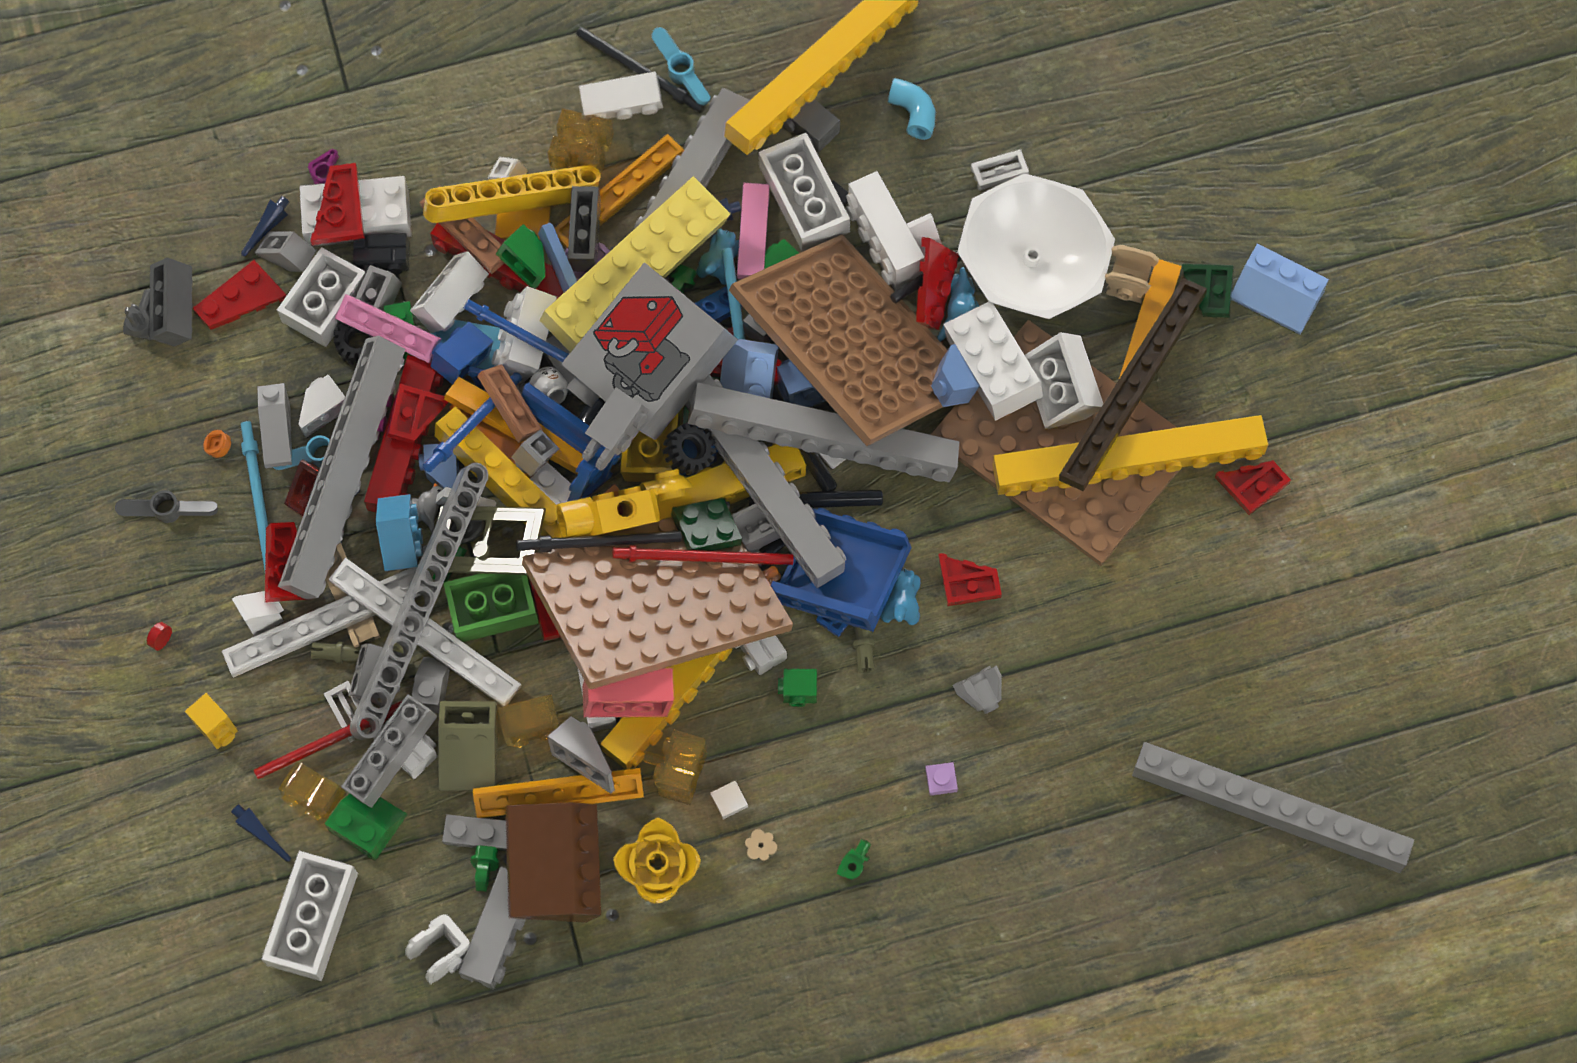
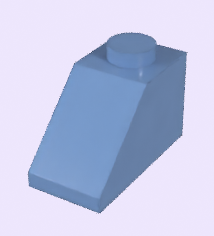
M955 344L949 347L940 361L931 384L934 394L943 407L969 403L980 387Z
M439 444L424 445V454L419 455L420 470L425 471L427 479L433 485L436 483L443 489L446 487L452 488L459 473V460L452 454L432 472H427L423 468V464L433 455V450Z

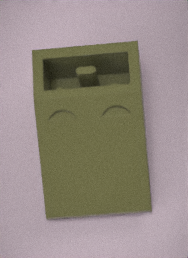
M440 701L438 726L439 791H473L474 788L496 786L499 709L496 702Z

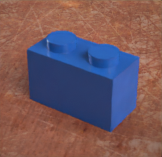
M468 322L464 327L456 328L445 343L440 342L432 351L433 359L430 367L451 384H454L458 377L463 379L468 375L469 367H477L489 357L493 340L471 322Z

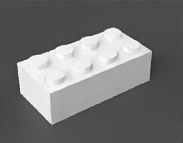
M807 133L759 152V167L802 252L841 234L844 235L850 232V218Z
M877 171L849 183V194L846 195L848 201L847 213L852 221L856 220L859 225L858 232L862 241L868 242L871 249L869 251L874 263H879L883 271H881L884 281L888 285L891 284L894 291H897L923 273L919 269L920 261H924L925 257Z
M405 176L359 180L364 235L407 233V237H412L409 190ZM325 184L300 186L302 234L305 241L311 246L352 243L353 240L318 245L311 244L310 239L316 226V216L322 203V193Z
M987 302L944 324L947 341L950 346L953 344L957 346L980 386L977 390L995 421L1043 397L1041 382L993 303Z
M299 851L262 956V960L267 966L322 981L358 875L353 866Z

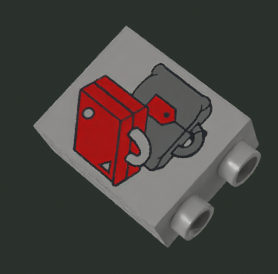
M644 262L561 364L575 375L567 388L591 408L600 397L606 402L615 388H618L648 408L646 422L641 428L635 430L631 438L633 440L638 432L641 431L656 440L691 398L697 382L703 383L738 339Z

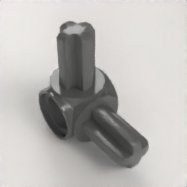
M150 289L144 291L139 307L136 304H132L131 307L125 308L126 318L123 326L125 335L152 340L149 339Z

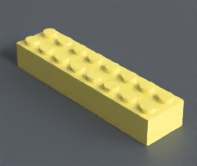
M693 176L543 312L539 321L571 352L644 262L665 279L724 225L730 213Z

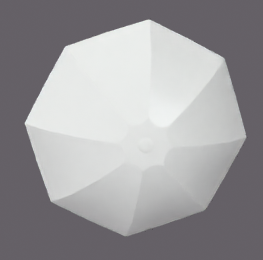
M1024 173L972 198L958 254L990 303L1050 319L1102 292L1115 238L1083 190Z

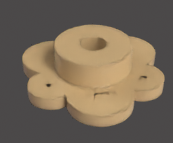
M760 829L754 830L751 838H747L745 841V845L748 848L747 855L752 860L759 858L762 861H766L769 855H773L777 851V844L773 841V834L769 832L764 833Z

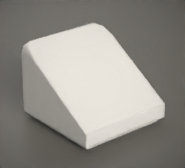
M499 157L488 179L525 175L527 169L518 159Z

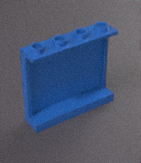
M812 508L815 514V521L819 526H825L830 534L831 543L834 547H840L845 554L844 572L821 587L816 588L794 558L793 565L787 566L780 583L773 581L771 587L784 606L874 632L912 548L907 535L898 529L888 530L881 528L873 522L863 523L856 521L848 515L838 516L824 508Z

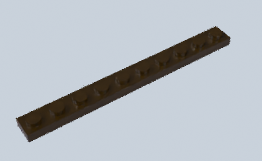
M1184 278L1181 280L1060 472L1059 481L1081 491L1085 490L1206 296L1207 288Z

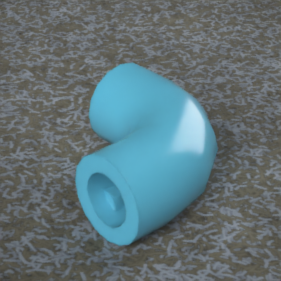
M894 78L888 103L901 106L910 113L907 126L909 135L922 140L931 138L935 126L936 111L930 96L921 87L908 81Z

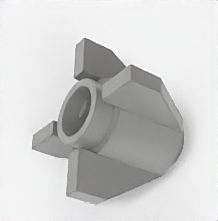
M988 666L969 678L953 684L957 695L974 707L977 712L983 710L984 714L997 709L999 707L997 702L1002 700V675L997 666L992 668Z

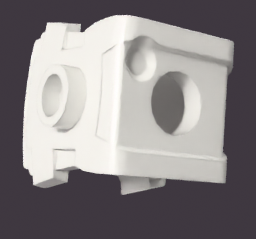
M441 915L432 920L429 925L430 928L425 932L421 931L409 940L410 944L406 948V956L411 960L418 957L442 935H445L456 948L446 957L434 963L427 971L426 980L430 984L438 981L448 971L453 973L458 970L469 948L468 938L448 915Z

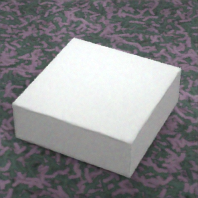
M736 781L710 793L723 819L748 807Z

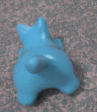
M718 229L717 234L713 235L709 251L702 255L696 270L700 278L710 275L717 277L721 284L726 285L721 250L732 248L733 259L738 256L739 240H736L734 232Z
M965 267L960 268V275L955 274L953 276L950 291L951 298L947 310L948 317L945 323L979 307L974 297L975 288L972 279L968 277ZM944 325L937 337L939 341L946 338Z
M905 568L901 570L880 616L882 621L889 623L893 619L897 622L905 620L909 625H915L919 622L920 613L916 594L921 585V578L918 575H914L912 570L909 571Z

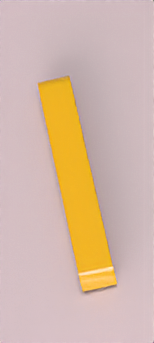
M580 166L430 189L425 195L423 216L429 222L440 223L571 203L572 186L598 187L601 175L599 170L593 166Z

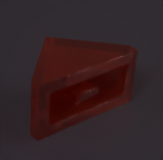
M302 459L284 502V505L302 516L318 476V468Z

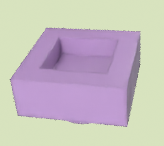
M953 762L926 766L925 770L930 796L957 792L958 788Z

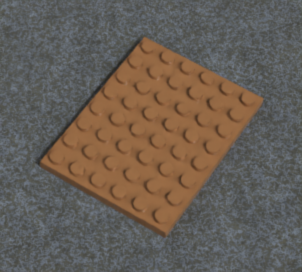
M843 234L732 283L729 292L866 446L943 407L934 394L931 384L947 349L927 327L916 322V315L903 300L896 304L892 302L890 295L894 293L893 289Z
M1029 320L1014 336L1024 355L1052 338V336ZM1091 365L1104 404L1116 383ZM976 391L969 403L955 405L931 435L959 441L958 461L997 489L992 466L994 455L1078 443L1098 412L1085 420L1045 429L1037 402L1034 401L995 421L980 394ZM1140 401L1118 436L1177 427ZM1166 470L1155 471L1154 474L1149 476L1134 474L1122 480L1102 479L1099 483L1088 484L1084 491L1074 487L1059 488V486L1048 487L1047 490L1042 492L1028 490L1021 491L1016 496L1007 497L1098 565L1102 566L1179 471L1167 472Z
M670 517L658 522L603 535L678 531L673 518ZM683 540L670 543L635 544L636 548L687 550ZM742 542L741 546L716 550L724 552H750L746 550ZM630 545L552 549L551 552H537L522 557V565L589 690L792 630L793 623L758 564L636 559L635 562H629L628 559L612 558L613 547L629 548Z

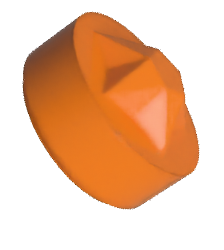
M214 430L204 440V451L214 458H221L230 450L231 438L221 430Z

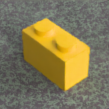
M207 693L185 710V713L216 749L231 743L238 732L230 718Z

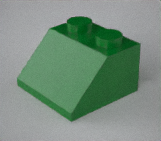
M350 793L339 802L325 822V826L330 833L376 861L406 818L407 813L381 797L378 798L371 808Z

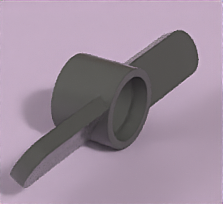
M162 490L155 493L151 499H121L116 503L115 511L121 516H156L163 523H171L177 520L179 516L215 515L218 512V506L213 501H178L172 492ZM166 500L174 501V506L169 512H157L158 506Z

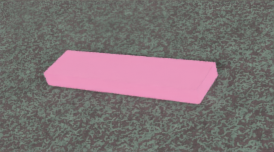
M743 183L737 279H744L764 270L769 199L768 184Z
M345 294L335 319L370 336L375 337L379 335L404 348L405 352L428 363L432 362V351L442 339Z

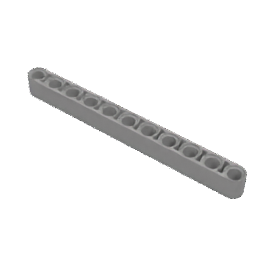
M471 463L464 467L456 477L350 723V732L358 740L373 738L381 730L488 480V471L480 463ZM469 470L476 473L478 478L477 483H473L469 480ZM458 495H463L466 498V508L458 504ZM448 519L456 523V532H451L447 528ZM437 544H441L445 547V557H441L437 554ZM427 568L434 571L436 576L434 582L427 580L425 576ZM416 593L424 597L425 604L423 607H419L415 603ZM406 618L414 623V630L412 632H408L404 628V620ZM395 643L403 648L401 658L393 653ZM384 668L392 673L393 678L390 683L385 682L382 678ZM373 694H377L381 698L382 704L379 709L371 704ZM363 719L370 723L371 729L368 734H364L360 729V722Z

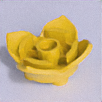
M661 818L653 819L644 825L639 832L637 841L621 847L613 859L619 875L625 881L633 884L643 899L655 904L671 899L680 886L695 876L701 862L696 849L690 844L682 843L674 827ZM655 859H661L662 864H665L660 870H655L650 865L655 863Z

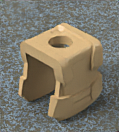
M1125 245L1113 246L1111 249L1112 256H1115L1116 259L1112 272L1105 274L1106 283L1108 284L1106 295L1142 303L1144 293H1147L1151 287L1147 283L1151 266L1155 267L1159 262V258L1152 252Z

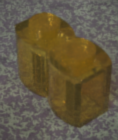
M296 761L278 788L283 795L281 799L294 808L297 804L306 808L304 813L316 821H319L320 818L327 821L336 806L346 795L342 787Z

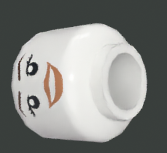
M554 367L539 369L533 374L529 382L558 404L565 400L569 390L567 388L568 382Z

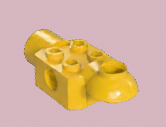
M679 469L655 474L656 480L642 482L640 486L619 490V496L617 497L614 496V492L592 496V498L587 497L559 503L556 506V514L562 537L595 536L660 521V512L656 495H659L660 501L685 496L684 489L693 486L686 477L679 474ZM618 504H620V505L622 506V509H623L622 516H620V515L618 514V511H617V506H618Z

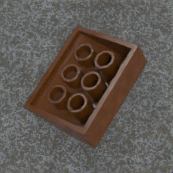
M567 802L506 806L509 918L587 923L601 916L597 804Z

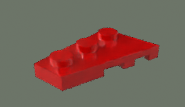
M253 260L192 309L210 330L238 320L242 315L254 310L258 312L266 309L267 305L279 301L281 303L287 295L261 266Z

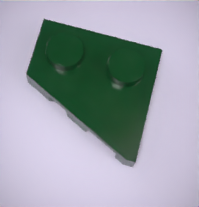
M1182 264V271L1186 280L1207 288L1206 296L1199 305L1202 316L1230 318L1234 274L1233 265Z

